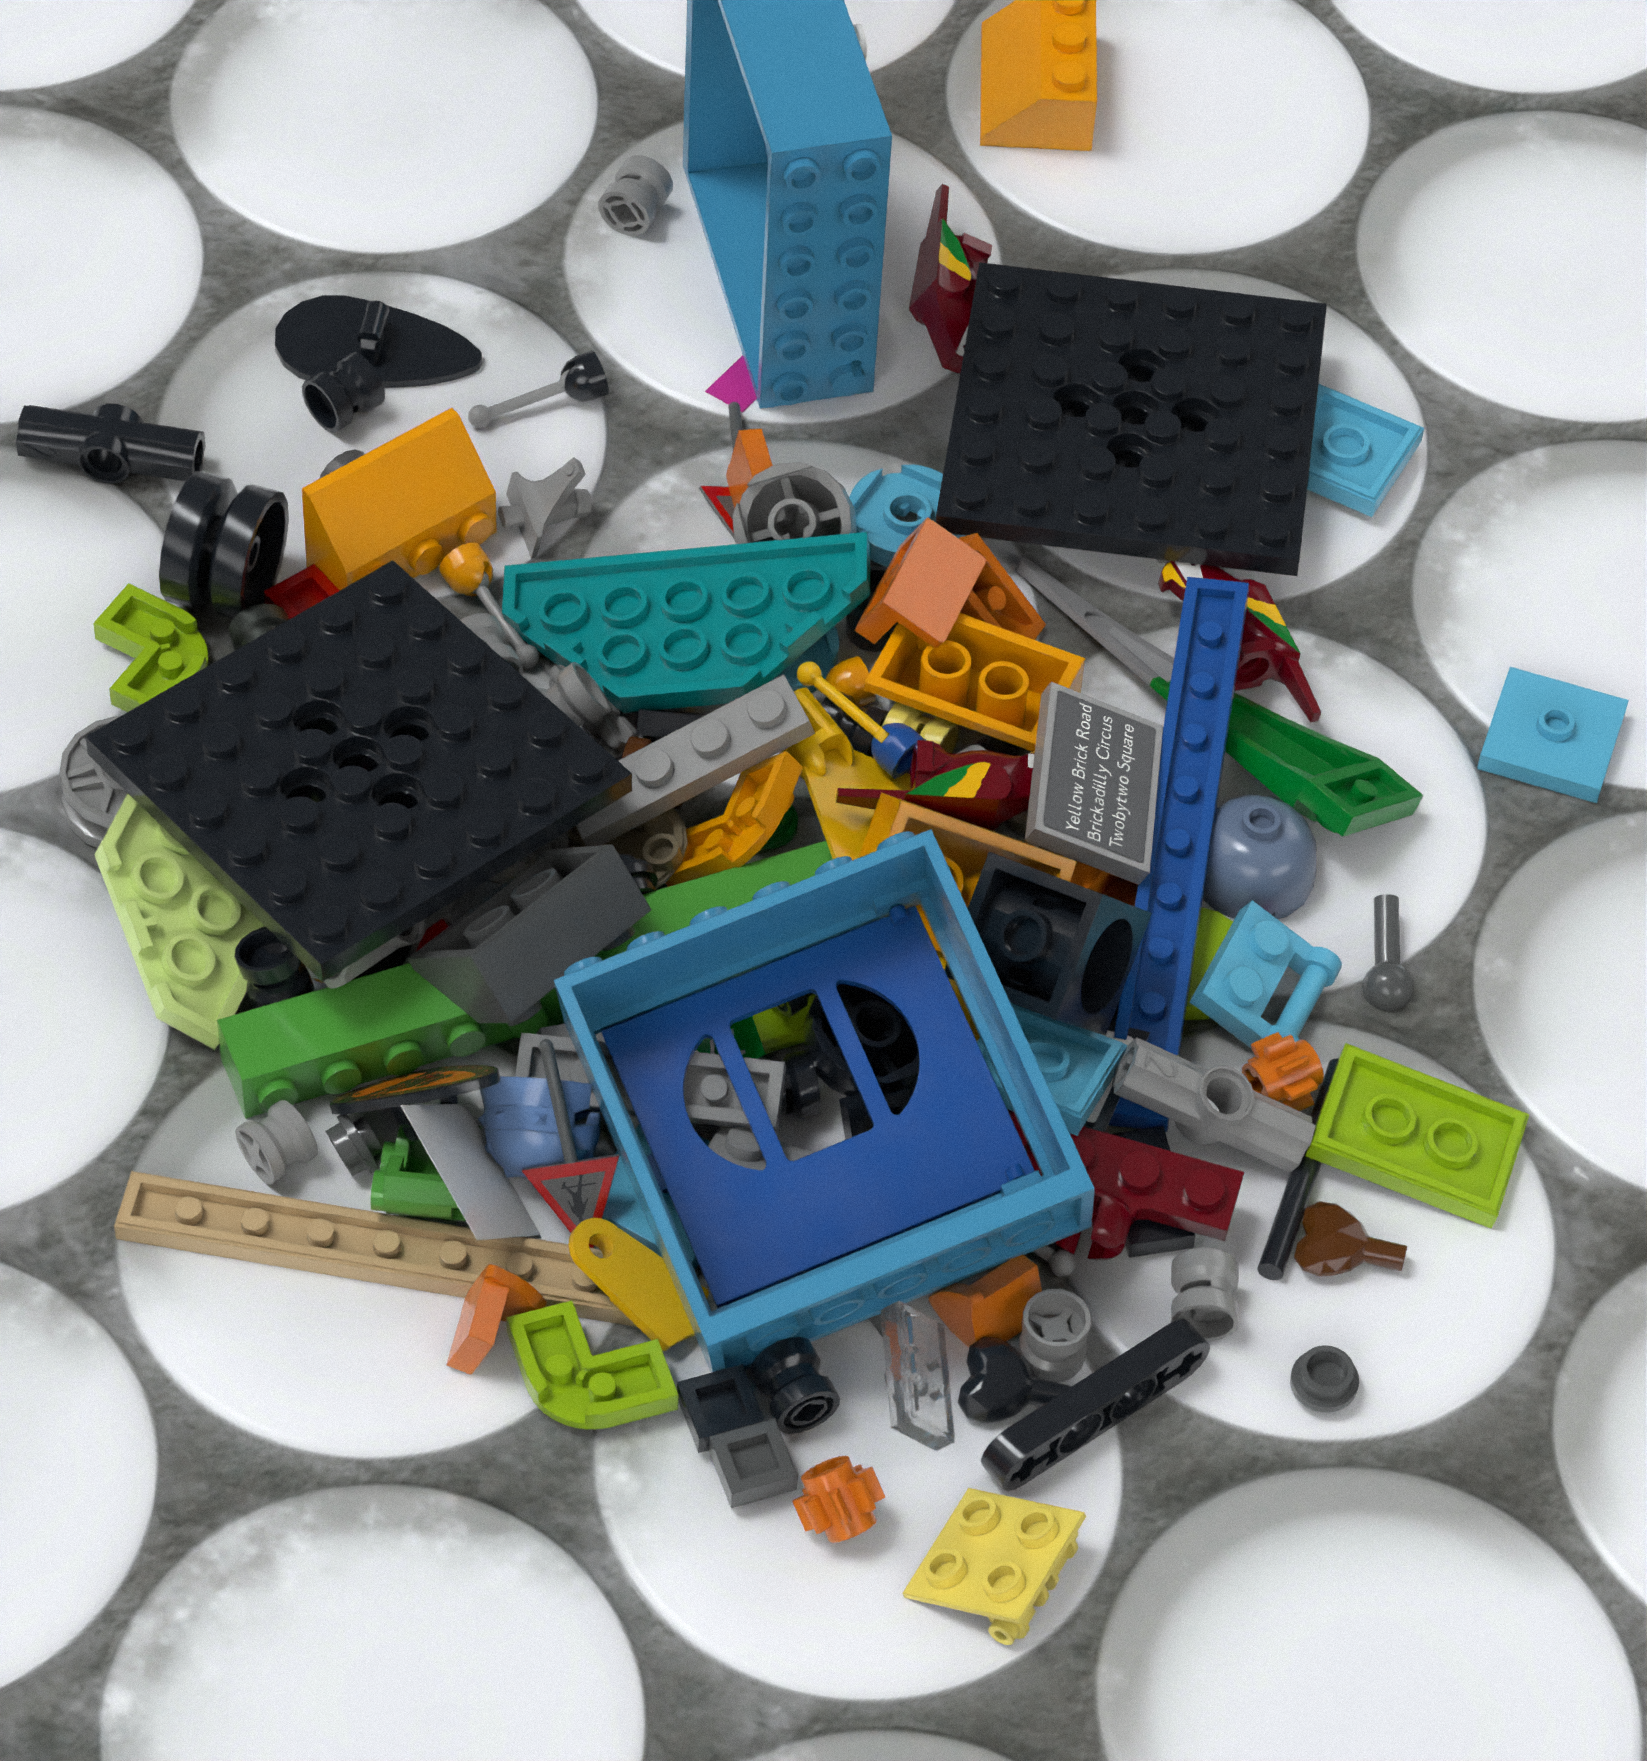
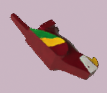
M942 184L936 190L926 237L920 243L909 311L917 322L926 326L942 368L960 374L979 262L988 263L992 245L965 232L962 236L954 235L947 225L949 186Z
M1175 561L1167 562L1162 568L1158 581L1160 591L1164 593L1166 590H1170L1182 601L1184 600L1187 577L1249 583V597L1234 691L1262 686L1263 681L1270 678L1287 687L1310 723L1319 721L1321 710L1298 662L1301 653L1266 585L1253 579H1236L1216 566Z
M917 740L910 768V790L838 788L836 803L875 810L882 792L994 831L1002 822L1028 810L1035 750L1024 756H1012L986 750H971L951 754L933 741Z

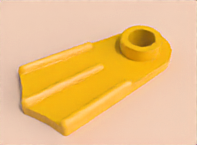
M589 1218L577 1225L572 1231L568 1243L569 1252L574 1263L650 1340L658 1339L662 1351H667L680 1341L695 1336L661 1256L605 1219ZM589 1244L598 1247L603 1254V1258L595 1256L591 1252ZM701 1285L705 1297L708 1299L709 1291Z

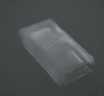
M898 1300L881 1310L886 1366L885 1383L888 1389L891 1428L935 1451H939L955 1442L945 1328L938 1321Z

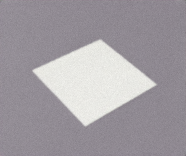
M466 1104L400 1105L477 1240L540 1235L510 1180L506 1178L503 1168L485 1150L486 1138Z

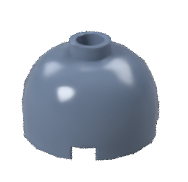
M1245 795L1233 798L1218 807L1215 812L1203 900L1215 911L1235 919L1239 910L1252 900L1270 914L1274 913L1276 919L1285 918L1303 906L1314 887L1317 872L1316 840L1303 816L1288 803L1270 796Z

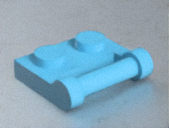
M1252 900L1239 910L1193 994L1190 1003L1250 1048V1044L1276 1032H1279L1282 1038L1291 1034L1296 1042L1299 1040L1298 1036L1324 987L1331 986L1335 982L1342 968V962L1331 950L1323 947H1313ZM1290 967L1301 977L1277 1023L1271 1025L1261 1018V1015L1286 968Z

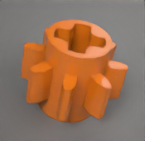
M1276 1032L1250 1044L1255 1057L1247 1060L1248 1063L1243 1065L1242 1074L1251 1083L1254 1091L1298 1111L1314 1105L1310 1092L1317 1090L1318 1085L1322 1084L1324 1073L1316 1051L1306 1040L1300 1039L1295 1042L1291 1034L1282 1038L1279 1032Z
M845 1455L821 1462L801 1476L805 1486L802 1489L804 1495L792 1500L805 1532L812 1529L815 1530L816 1534L825 1532L828 1541L836 1543L865 1532L877 1522L873 1512L876 1509L874 1503L885 1498V1494L873 1467L863 1469L861 1464L853 1467L849 1456Z

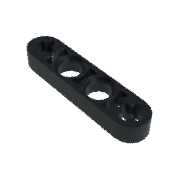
M1179 1319L1166 1325L1005 1429L983 1452L981 1458L982 1466L1003 1490L1011 1491L1025 1485L1191 1376L1207 1358L1210 1344L1185 1319Z

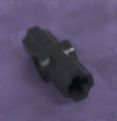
M111 403L98 406L93 414L24 405L18 420V434L16 438L18 456L79 465V468L86 476L105 484L122 482L129 476V473L186 481L194 472L202 471L206 447L203 431L145 423L129 407Z

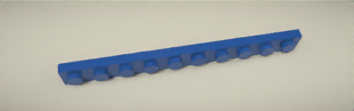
M1187 577L1164 719L1150 873L1138 885L1135 907L1152 914L1120 997L1114 1038L1127 1040L1129 1027L1150 1032L1146 1042L1177 1056L1180 1054L1208 869L1212 829L1217 809L1249 597V583ZM1120 1097L1108 1125L1136 1129L1164 1126L1165 1132H1168L1170 1118Z

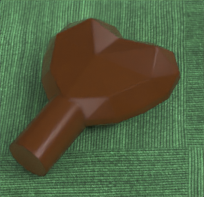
M1319 1201L1305 1208L1302 1225L1306 1235L1297 1243L1294 1259L1303 1271L1318 1277L1333 1276L1352 1271L1363 1262L1402 1271L1407 1251L1406 1245L1369 1237L1362 1222L1337 1203Z

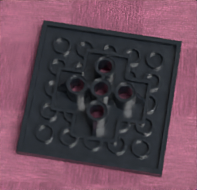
M979 262L935 522L955 535L967 536L978 533L981 538L1297 576L1327 304Z
M393 560L85 736L87 754L322 982L632 791V773Z

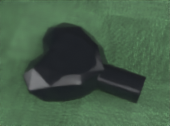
M983 1337L969 1347L966 1363L970 1377L961 1386L957 1403L966 1418L982 1424L1000 1422L1016 1416L1029 1404L1041 1407L1072 1386L1036 1378L1028 1361L1016 1348L1001 1338Z

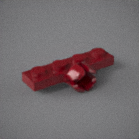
M1007 1109L1034 1170H1039L1042 1176L1014 1111ZM1083 1127L1078 1136L1070 1133L1094 1186L1091 1226L1093 1230L1090 1238L1092 1243L1087 1259L1109 1260L1121 1254L1130 1226L1136 1220L1147 1219L1221 1241L1226 1240L1244 1176L1243 1171ZM1082 1231L1056 1241L1054 1244L1060 1249L1075 1255Z

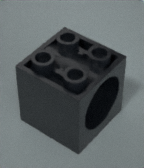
M989 852L967 909L1009 1001L1054 1020L1106 1036L1152 913ZM946 964V975L949 979L954 980L950 972V969Z

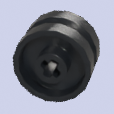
M203 471L194 472L185 481L180 490L165 530L159 567L160 592L165 601L195 609L203 607L211 599L217 614L229 618H234L239 612L250 606L265 604L264 591L276 583L287 542L289 512L288 501L284 493L258 485H246L237 493L236 487L230 478Z

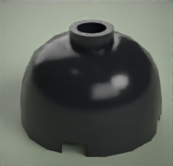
M839 984L837 991L881 1090L886 1091L901 1085L907 1087L918 1077L920 1063L917 1043L908 1023L895 1007L877 994L860 987ZM815 995L803 1026L805 1053L813 1063L816 1075L830 1089L846 1097L857 1094L859 1091L819 1000Z

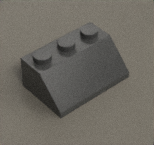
M613 845L547 849L407 960L418 974L478 1023H507L508 1026H515L528 1020L542 1008L540 999L555 988L554 980L564 976V971L569 966L582 959L594 957L601 950L608 951L629 940L635 933L633 925L652 909Z

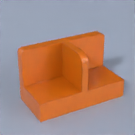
M927 517L899 545L854 631L875 644L898 622L931 646L938 648L947 639L986 563L985 557Z

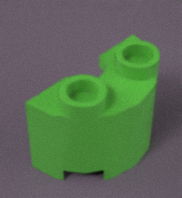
M400 1126L396 1142L385 1141L383 1144L380 1170H375L372 1181L371 1210L385 1211L387 1214L466 1221L420 1139L414 1142L410 1141Z

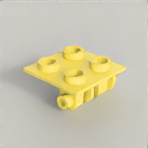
M968 1488L902 1594L907 1599L986 1616L991 1622L988 1632L992 1638L1004 1645H1012L1015 1639H1022L1027 1635L1030 1629L1029 1622L1036 1612L1033 1606L1040 1607L1045 1605L1049 1598L1048 1591L1053 1590L1059 1582L1058 1574L1067 1559L1074 1557L1078 1550L1076 1542L1078 1530L1086 1515L1081 1511Z

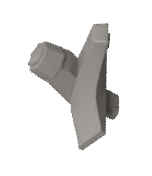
M575 457L543 480L530 481L522 477L518 472H513L506 492L511 506H499L498 515L503 527L519 526L531 558L537 556L542 536L549 525L571 518L588 516L592 511L591 494L588 490L575 489L586 474L582 463Z

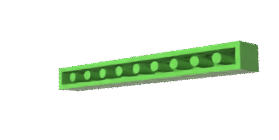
M822 841L744 864L741 867H734L643 894L652 910L633 925L635 929L634 935L620 946L608 951L601 950L594 957H600L602 960L625 952L627 951V946L633 940L651 932L661 931L667 935L690 926L692 918L707 909L724 906L727 910L750 902L757 891L770 884L787 881L792 885L815 876V871L821 865L833 860L827 842ZM408 963L351 980L337 988L330 989L327 987L218 1019L217 1024L221 1060L244 1117L247 1119L268 1113L270 1106L280 1100H286L294 1105L326 1094H342L366 1082L390 1075H405L426 1064L453 1056H468L483 1047L516 1037L521 1038V1032L536 1034L540 1028L563 1024L564 1020L556 988H554L540 999L542 1008L534 1016L518 1025L478 1023L418 974L411 964Z

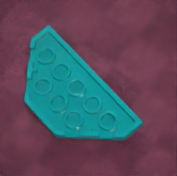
M867 532L505 565L502 615L504 620L518 632L525 642L534 646L540 653L557 665L561 664L567 667L572 662H576L582 666L601 688L607 700L623 713L638 712L639 709L662 710L728 704L772 681L870 596V544Z

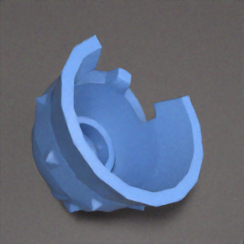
M500 1076L501 1080L499 1083L480 1089L484 1114L478 1120L484 1126V1132L486 1133L487 1143L484 1148L487 1153L492 1155L496 1163L504 1169L506 1178L520 1177L528 1179L521 1171L523 1168L565 1162L546 1078ZM561 1080L578 1160L594 1158L593 1153L601 1132V1114L583 1111L589 1109L592 1084ZM588 1117L586 1124L576 1125V1121Z

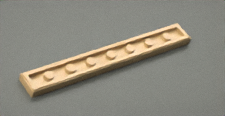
M131 1171L114 1225L115 1236L118 1240L465 1298L469 1289L485 1267L492 1264L513 1273L531 1284L547 1301L546 1307L572 1300L578 1317L637 1327L578 1268L570 1255L569 1244L528 1237L477 1240L468 1227ZM590 1248L595 1256L603 1258L601 1250Z

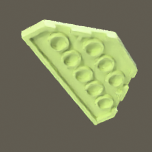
M127 793L94 856L156 1018L215 1050L219 1044L217 1020L235 1015L247 988V980L243 979L234 957L235 948L247 934L265 926Z

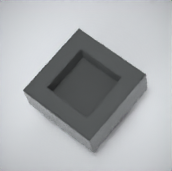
M775 1418L709 1436V1453L731 1508L797 1490L798 1474Z

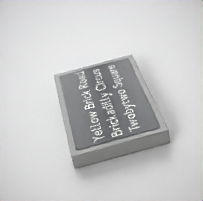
M1051 682L1041 694L1025 841L1139 885L1150 873L1163 726Z

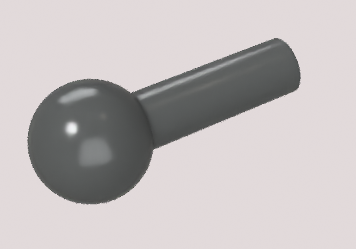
M1383 894L1373 899L1375 966L1366 973L1362 984V991L1367 1002L1373 1007L1383 1011H1396L1402 1009L1410 1002L1414 992V984L1410 973L1400 965L1399 898L1395 895Z

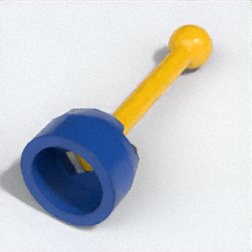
M808 661L798 667L797 679L802 685L817 688L873 736L871 751L873 759L879 767L894 779L901 777L910 770L915 744H917V740L926 741L925 738L904 723H890L881 727L822 677L820 667L816 663Z

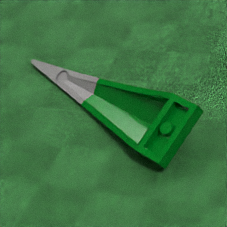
M1021 556L1015 570L1168 701L1174 657L1125 628L1035 563ZM1234 692L1225 752L1298 813L1313 822L1317 821L1325 829L1342 837L1414 814L1424 795L1381 759L1324 736Z

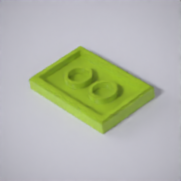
M1345 1043L1318 1116L1311 1145L1308 1147L1305 1156L1485 1227L1492 1228L1499 1215L1530 1114Z

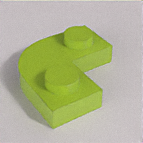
M128 583L93 623L96 640L135 658L109 688L111 705L123 711L129 712L208 666V650L204 638L198 631L197 620L180 607Z
M572 1300L506 1317L507 1334L526 1389L537 1407L553 1420L574 1428L595 1430L610 1428L678 1410L679 1395L658 1339L592 1356Z

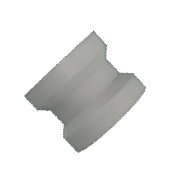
M280 1100L270 1106L267 1117L259 1122L248 1120L235 1130L236 1140L245 1160L258 1177L268 1184H273L283 1178L286 1167L292 1163L305 1164L318 1154L317 1144L310 1127L298 1110L286 1100Z

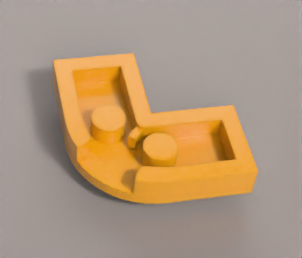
M785 751L742 771L724 814L686 829L688 847L683 861L665 884L670 887L734 867H741L747 863L767 843L780 824L783 815L791 807L794 801L793 791L803 766Z

